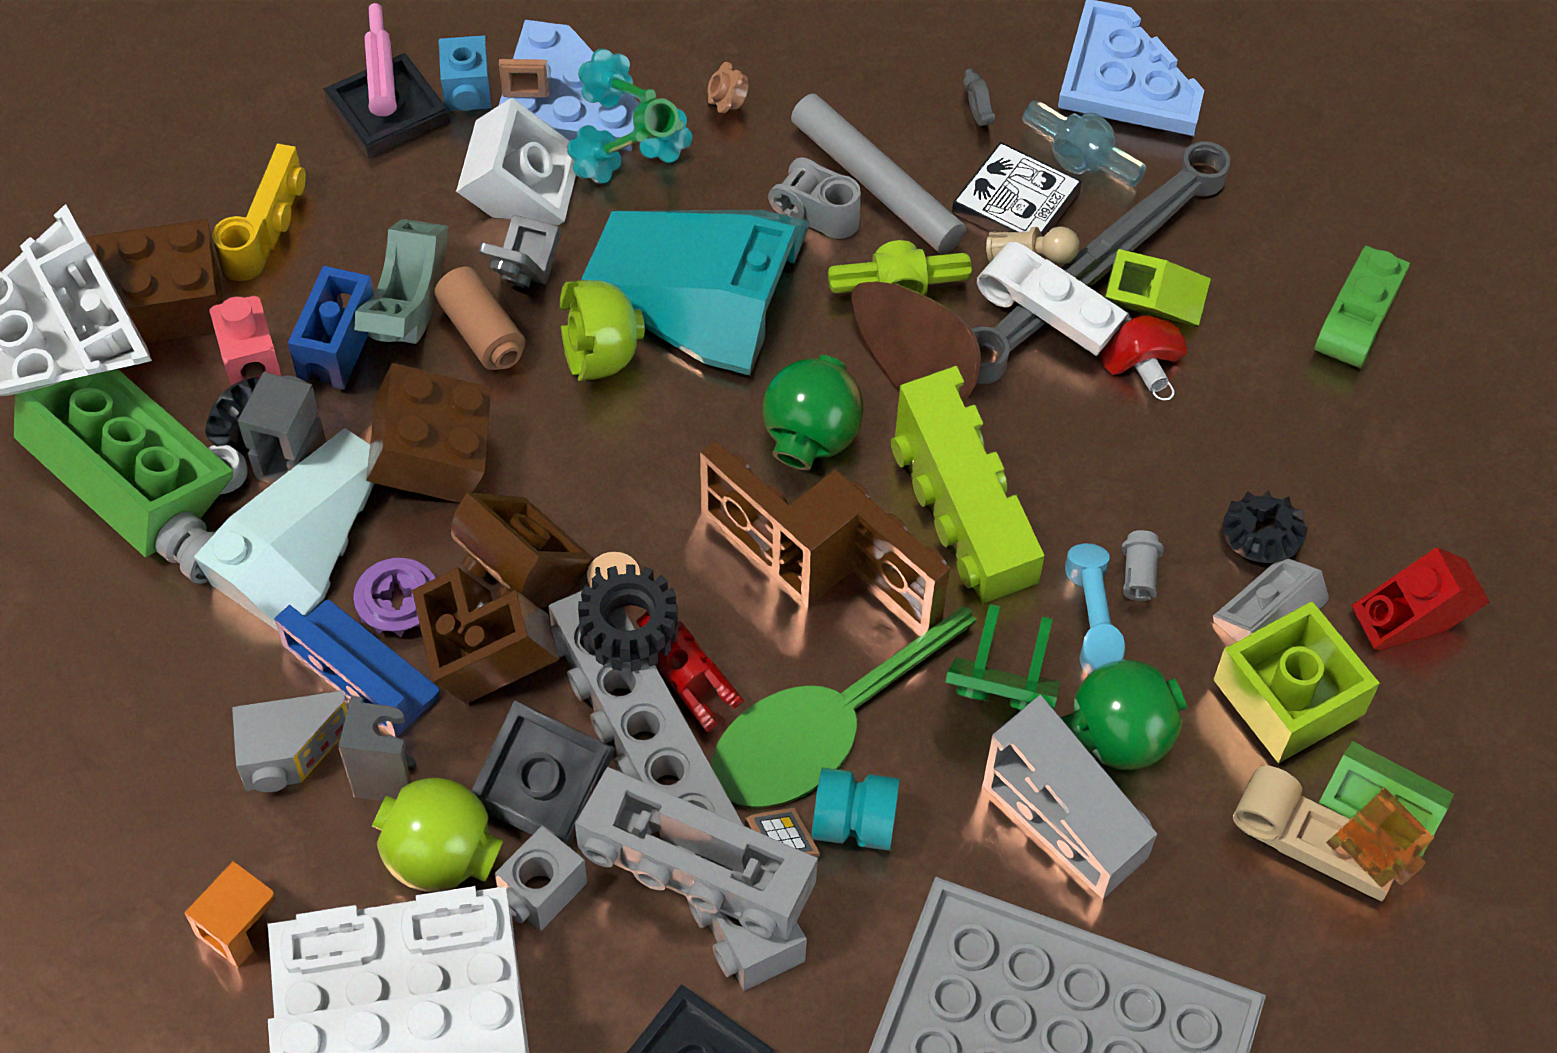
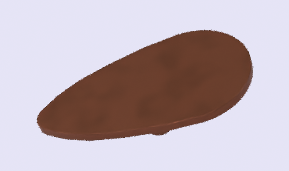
M878 281L863 282L856 285L851 297L856 320L865 341L893 383L900 389L902 384L957 366L964 380L963 386L959 387V395L962 402H964L976 385L981 363L979 344L969 324L944 305L901 285Z

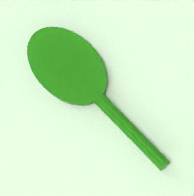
M962 606L842 693L823 686L794 687L772 694L744 711L733 721L720 738L711 763V768L731 804L744 809H769L794 802L818 788L821 768L838 770L852 749L857 729L855 709L975 624L976 618L972 615V610L969 607L965 608Z

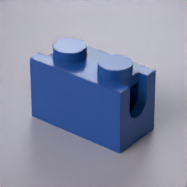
M327 266L322 267L288 341L297 378L309 382L312 374H315L321 381L332 383V387L345 389L368 337V332L357 331L354 328L355 311L374 294L371 276ZM342 293L351 295L346 308H343Z

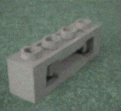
M607 767L575 823L578 849H581L585 857L603 867H612L614 864L634 873L636 879L649 888L659 891L668 888L686 896L690 904L703 912L716 914L720 911L740 921V924L746 930L760 937L769 938L774 935L787 941L816 884L818 858L610 767ZM649 825L660 829V838L742 873L744 883L733 879V871L651 836L652 830L649 828Z

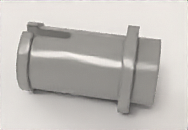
M1133 531L1128 534L1127 540L1122 543L1121 552L1126 556L1123 594L1131 600L1148 601L1151 600V597L1155 598L1157 596L1158 558L1163 555L1164 547L1159 542L1158 535L1151 531Z

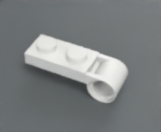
M1017 242L1007 243L977 277L979 290L990 302L1000 307H1009L1016 301L1096 356L1124 324L1128 314L1048 259L1045 260L1026 246Z

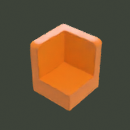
M232 861L184 913L195 935L238 968L254 951L246 934L247 930L275 901V895L273 890Z

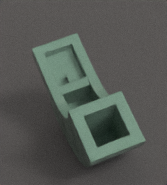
M401 219L388 229L385 262L378 287L373 296L355 311L354 330L368 332V337L379 341H401L416 344L427 328L435 306L434 289L442 278L449 226Z

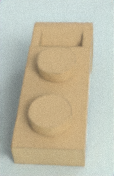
M1273 766L1258 767L1233 814L1235 824L1246 834L1278 849L1277 851L1383 902L1408 847L1301 796V784L1288 772Z

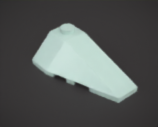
M344 428L230 516L194 556L209 583L275 630H277L274 618L289 604L305 617L314 611L326 596L331 584L329 577L338 556H343L349 543L347 535L357 513L364 509L374 486V483L366 481L370 444Z

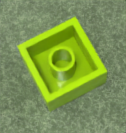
M1313 601L1224 648L1214 677V682L1278 764L1365 715L1380 684Z

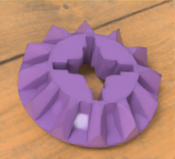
M407 558L386 559L368 568L357 581L353 594L354 605L362 624H369L379 635L383 631H393L400 637L407 629L415 626L420 628L412 590L435 579L434 574L422 563ZM396 583L399 584L400 590H402L404 597H406L403 599V606L400 607V610H395V607H392V603L389 600L392 598V591H395L394 584Z

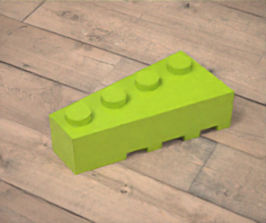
M954 366L900 385L895 437L891 439V448L899 466H907L912 475V484L917 500L923 507L928 505L933 513L935 529L939 540L943 546H951L957 557L958 572L964 585L967 588L973 587L982 604L1038 584L1045 555L1017 495L1009 497L1005 495L1007 492V481L1004 467L997 452L986 454L984 450V441L979 428L982 427L983 421L975 405L965 408L959 395V387L963 386L964 380L958 367Z

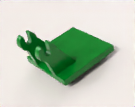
M990 604L976 661L955 657L947 672L945 682L957 685V694L973 699L988 700L989 693L1011 698L1010 706L1019 710H1023L1041 694L1051 708L1055 709L1060 682L1039 677L1053 619L1042 616L1028 677L986 667L1000 612V606Z

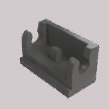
M351 696L338 747L353 796L355 798L383 801L385 796L388 795L397 799L402 787L412 783L409 770L417 768L416 761L413 757L404 753V740L391 735L381 736L378 724L384 721L402 724L405 722L404 714L395 707L364 703L362 697Z

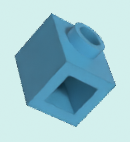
M485 35L439 39L441 85L444 105L449 111H468L492 108Z

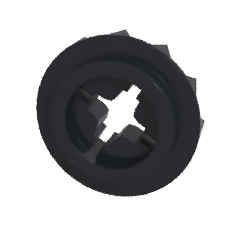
M250 377L232 385L219 396L212 406L206 422L205 433L207 439L216 447L228 445L234 448L236 444L239 446L245 444L238 419L260 377Z
M1269 490L1262 496H1254L1247 491L1242 500L1231 501L1223 520V534L1231 548L1247 559L1263 563L1280 562L1295 555L1302 548L1308 530L1304 522V510L1292 507L1289 496L1282 500L1273 498ZM1268 518L1275 519L1274 528L1267 526L1254 534L1257 520L1264 522Z

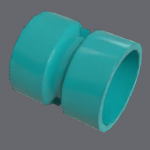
M822 767L814 810L812 840L843 844L849 836H855L858 845L861 847L890 851L900 778L869 774L863 782H858L852 771Z

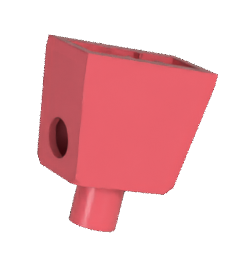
M231 297L222 304L215 305L209 309L230 386L248 378L245 375L243 366L251 362H260L263 372L282 376L260 297Z

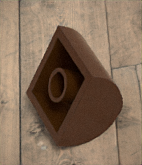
M467 492L459 504L451 523L452 539L467 553L462 560L463 566L472 574L483 579H488L492 575L502 585L497 593L498 598L517 590L536 606L544 608L567 594L586 574L591 562L594 560L591 555L525 497Z

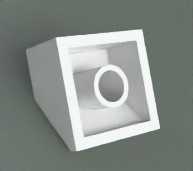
M510 98L476 120L456 192L493 218L511 220L514 214L552 225H560L565 222L576 177L573 169L574 160L567 152L569 140L515 99Z

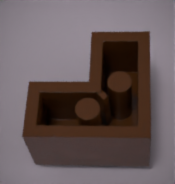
M458 567L412 590L432 682L465 704L559 660L548 614L517 590L492 601L490 591Z

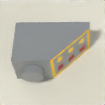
M344 690L232 707L236 767L246 791L275 792L283 789L286 785L302 783L341 738L348 710Z

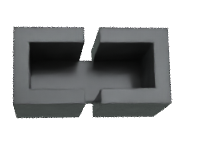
M266 372L262 373L238 419L245 446L250 449L248 456L256 480L273 484L327 442L321 418L317 417L319 410L312 384L305 383L303 380L290 375L282 377Z

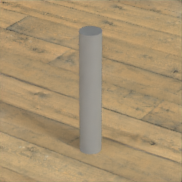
M809 94L798 102L791 115L792 123L939 254L945 255L960 244L966 234V225L817 94Z

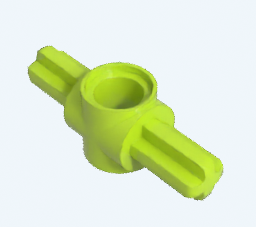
M896 240L879 247L876 253L873 254L872 262L831 266L828 270V283L830 290L834 293L853 292V289L859 283L878 281L898 284L924 295L927 292L928 284L970 279L972 264L970 256L965 253L925 257L923 249H917L913 243L905 240Z

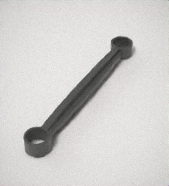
M1208 141L1196 142L1190 145L1184 153L1180 171L1177 175L1134 206L1084 247L1070 263L1064 264L1061 269L1088 287L1093 286L1112 270L1118 249L1134 251L1194 195L1210 196L1218 193L1225 185L1231 164L1228 152L1222 146ZM1196 163L1208 164L1214 167L1218 173H1200L1191 165ZM1019 304L994 328L985 326L973 328L972 330L977 338L979 348L990 349L999 356V359L994 362L980 363V372L976 383L989 384L999 380L1006 371L1009 351L1047 322Z

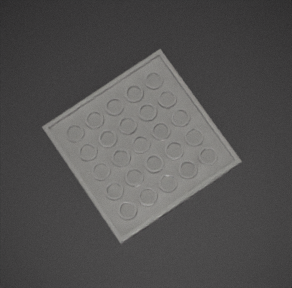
M935 877L869 1053H1249L1266 995Z

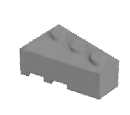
M1041 694L992 735L983 787L1102 899L1149 858L1157 836L1150 821L1139 809L1134 807Z

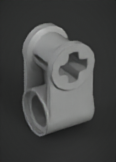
M796 158L789 166V175L782 184H776L768 193L769 203L777 213L809 221L810 228L820 231L828 237L845 239L854 235L860 227L861 193L857 181L849 176L824 168L810 159Z

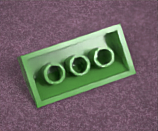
M118 369L73 378L48 387L15 394L14 438L144 557L157 552L155 548L156 538L167 521L173 516L186 511L192 512L201 519L233 478V469Z

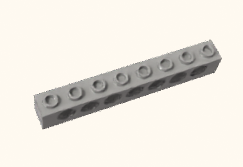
M582 591L550 604L551 630L558 657L565 656L571 667L567 674L572 689L579 701L588 699L595 712L590 714V718L599 740L605 744L611 742L613 747L616 748L615 751L618 757L614 758L616 770L743 825L655 665L650 667L646 659L640 660L641 670L631 672V662H623L622 671L612 669L611 658L603 666L596 661L595 653L589 655L584 647V639L581 640L578 602L582 601ZM622 606L609 613L607 620L612 627L619 630H635ZM620 688L632 691L625 696L609 694L613 690ZM642 731L655 734L649 740H637L632 737ZM665 775L676 776L680 779V781L673 785H662L656 782L658 778ZM649 825V828L652 830L651 834L656 832L660 834V829ZM663 839V841H665V842H667V843H670V844H672V845H674V846H676V847H679V848H681V849H683V850H685V851H688V852H690V853H692V854H695V855H697V856H699V857H701V858H704V859H706V860H708V861H710V862H713V863H715V864H717V865L726 867V866H724V865H722V864H719V863H717V862H715V861H713V860H710V859H708V858H706V857H703V856H701V855H699V854H697V853H694V852H692V851H690V850H688V849H685V848H683V847H681V846H678V845H676V844H674V843H672V842H669V841ZM726 867L733 871V879L744 883L742 873ZM687 900L698 926L704 928L709 925L718 942L712 945L721 970L726 977L735 974L743 991L805 962L807 939L797 922L787 941L774 935L764 938L749 932L743 926L733 924L729 920L731 916L720 911L716 914L703 912Z

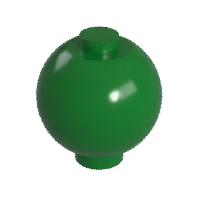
M820 355L818 359L799 360L780 370L769 383L763 399V419L769 435L777 442L772 454L780 462L799 470H810L815 458H829L840 453L857 436L863 421L864 402L858 384L846 371L847 366L842 361L827 355Z
M1117 660L1098 667L1083 680L1075 694L1073 713L1060 718L1087 751L1102 764L1116 769L1133 770L1147 767L1157 762L1171 750L1182 727L1179 712L1187 709V704L1175 678L1165 681L1160 670L1141 661Z

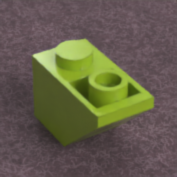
M1118 249L1105 298L1119 308L1198 327L1211 278L1167 260Z

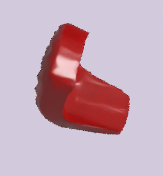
M1139 316L1122 325L1102 352V362L1107 371L1112 375H1118L1137 363L1151 358L1176 362L1186 355L1188 348L1186 347L1184 335L1180 333L1179 328L1174 323L1153 316Z

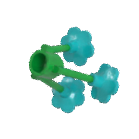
M604 48L596 50L591 57V61L583 63L579 68L578 76L583 83L581 90L583 98L590 103L599 102L606 108L616 106L621 95L625 94L640 99L641 103L634 110V130L632 133L615 139L607 130L598 131L592 125H585L578 130L577 138L569 141L567 152L574 160V172L579 178H591L597 184L608 182L612 171L620 167L621 156L617 150L640 142L639 150L644 157L649 159L658 157L665 163H672L678 159L680 150L687 148L692 142V133L686 127L687 117L685 113L677 109L671 101L664 98L657 99L653 89L644 90L633 85L632 77L628 74L630 68L628 58L623 54H612Z

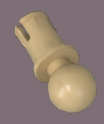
M1062 226L1052 228L1045 236L1041 235L1038 227H1031L1029 231L989 232L986 243L989 262L1009 242L1020 243L1039 256H1045L1046 259L1058 265L1070 263L1077 256L1080 249V240L1076 233Z

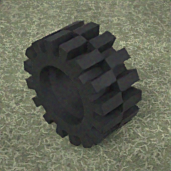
M626 564V574L620 575L616 566L607 568V580H604L599 573L591 578L592 588L585 585L581 592L582 601L578 602L581 640L584 639V647L589 655L595 651L596 661L603 666L611 658L612 669L622 671L623 662H631V672L641 670L640 660L646 659L650 667L657 664L658 651L666 657L671 651V641L676 642L678 635V605L676 604V594L673 588L668 590V581L662 575L654 581L653 569L644 567L642 574L637 575L636 567L633 564ZM627 605L641 607L650 616L646 625L635 630L616 629L609 624L607 618L614 609Z

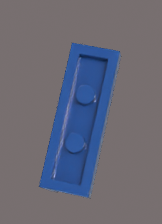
M330 600L322 602L307 617L289 604L274 618L282 645L336 690H344L347 699L350 700L351 696L362 697L364 703L392 706L402 711L405 717L404 723L393 724L389 721L379 723L380 726L394 737H398L440 697L438 686Z

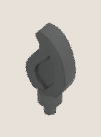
M967 69L963 83L968 92L973 117L979 126L994 124L995 115L991 109L987 85L979 74L974 73L973 69Z

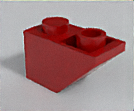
M1436 547L1351 606L1373 648L1380 651L1445 632L1490 603L1467 560Z

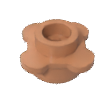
M724 62L720 66L719 71H716L709 81L708 103L711 105L716 104L717 111L723 114L729 109H738L747 96L749 87L747 76L743 75L739 70H733L732 63Z

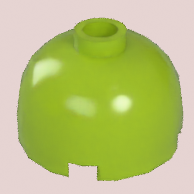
M601 280L566 282L562 287L560 310L569 309L568 325L561 326V335L565 356L572 375L579 374L578 381H587L616 374L626 367L635 354L637 339H643L645 326L641 310H633L628 296L618 286Z

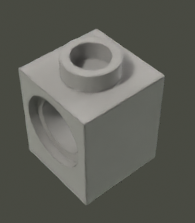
M543 825L495 873L497 887L506 886L512 918L519 923H523L527 919L540 931L587 884L585 859ZM535 876H545L551 879L549 884L539 889L528 888L524 885Z

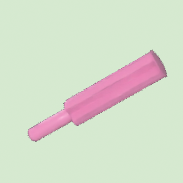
M374 3L368 8L370 31L364 36L369 94L368 107L374 115L388 116L397 109L392 50L389 33L384 30L382 6Z

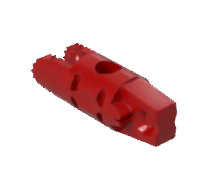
M646 611L636 620L640 628L649 621V613ZM679 621L676 642L671 641V651L666 657L658 651V663L655 666L668 680L677 695L705 731L710 732L718 725V722L715 719V714L702 702L701 697L715 687L719 697L733 709L739 707L744 702V699L717 665L707 656L686 626Z

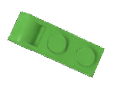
M1365 245L1322 327L1314 350L1361 369L1376 334L1406 276L1410 262L1399 259L1390 252L1376 250Z

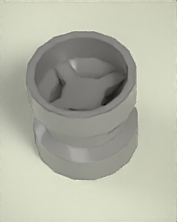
M186 511L173 516L165 523L158 533L155 548L167 561L179 563L182 574L196 584H202L208 580L194 556L215 532H207L205 522L192 512Z

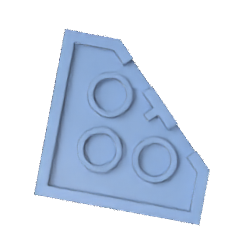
M1086 0L1060 92L1058 108L1194 136L1204 89L1194 78L1188 80L1176 67L1178 60L1157 36L1151 38L1140 26L1141 18L1131 7L1097 0Z
M532 20L524 21L513 59L547 60L551 75L549 97L501 96L499 105L510 98L515 99L570 141L577 138L578 130L585 125H592L598 131L607 130L615 139L632 133L634 130V110L640 103L629 94L621 95L618 104L612 108H606L599 102L590 103L586 101L581 94L583 83L579 79L578 72L583 63L591 61L594 52L569 25ZM634 144L620 150L632 151Z

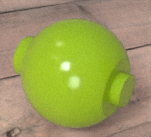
M425 778L409 783L402 787L397 799L386 795L372 824V827L382 831L377 841V848L387 870L402 884L423 892H441L456 888L470 876L485 882L503 843L502 839L489 834L487 823L489 817L480 799L464 785L445 778Z

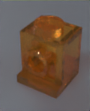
M1384 787L1356 812L1326 844L1333 851L1341 846L1382 888L1393 878L1402 886L1426 863L1419 854L1435 837Z

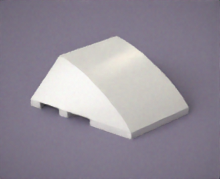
M66 204L54 214L57 221L36 241L29 237L20 246L23 252L0 272V396L32 391L73 378L152 361L145 342L109 276Z

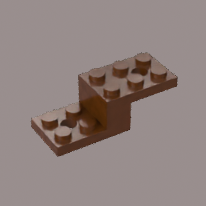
M716 440L700 452L701 510L807 607L850 572L854 571L923 633H926L943 621L950 568H948L946 561L934 548L924 547L909 534L906 525L899 517L891 513L887 514L877 506L861 484L856 481H849L834 469L802 496L788 505L782 492L771 484L765 485L752 473L746 460L738 453H729Z

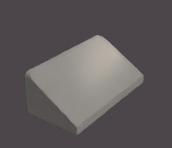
M1289 558L1275 562L1213 615L1214 622L1233 639L1239 641L1311 601L1320 609L1329 600L1322 570Z

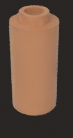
M465 266L453 269L445 274L434 289V297L486 369L497 370L507 369L516 364L521 358L526 340L478 273L473 268Z

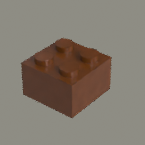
M392 363L375 397L366 481L461 503L467 492L473 493L485 472L492 387Z

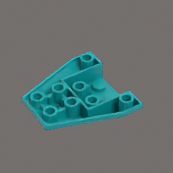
M767 210L612 211L581 280H601L618 286L630 299L633 310H641L645 329L700 362L751 375L765 339V313L786 261L795 263L809 228V221Z

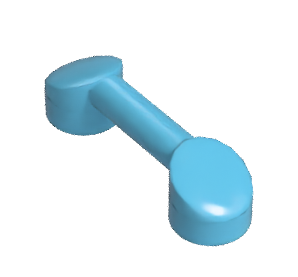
M1083 543L1071 547L1068 551L1065 573L1073 583L1084 587L1090 629L1083 641L1080 664L1083 670L1090 674L1093 670L1106 663L1123 660L1126 645L1121 632L1111 625L1104 578L1110 554L1099 545Z

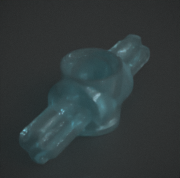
M1032 101L1027 106L1022 116L1023 122L1053 140L1054 156L1065 170L1073 174H1083L1086 171L1093 174L1101 169L1127 186L1136 187L1142 180L1146 172L1145 164L1114 146L1115 136L1113 129L1100 115L1085 113L1079 116L1074 113L1066 118L1041 102Z

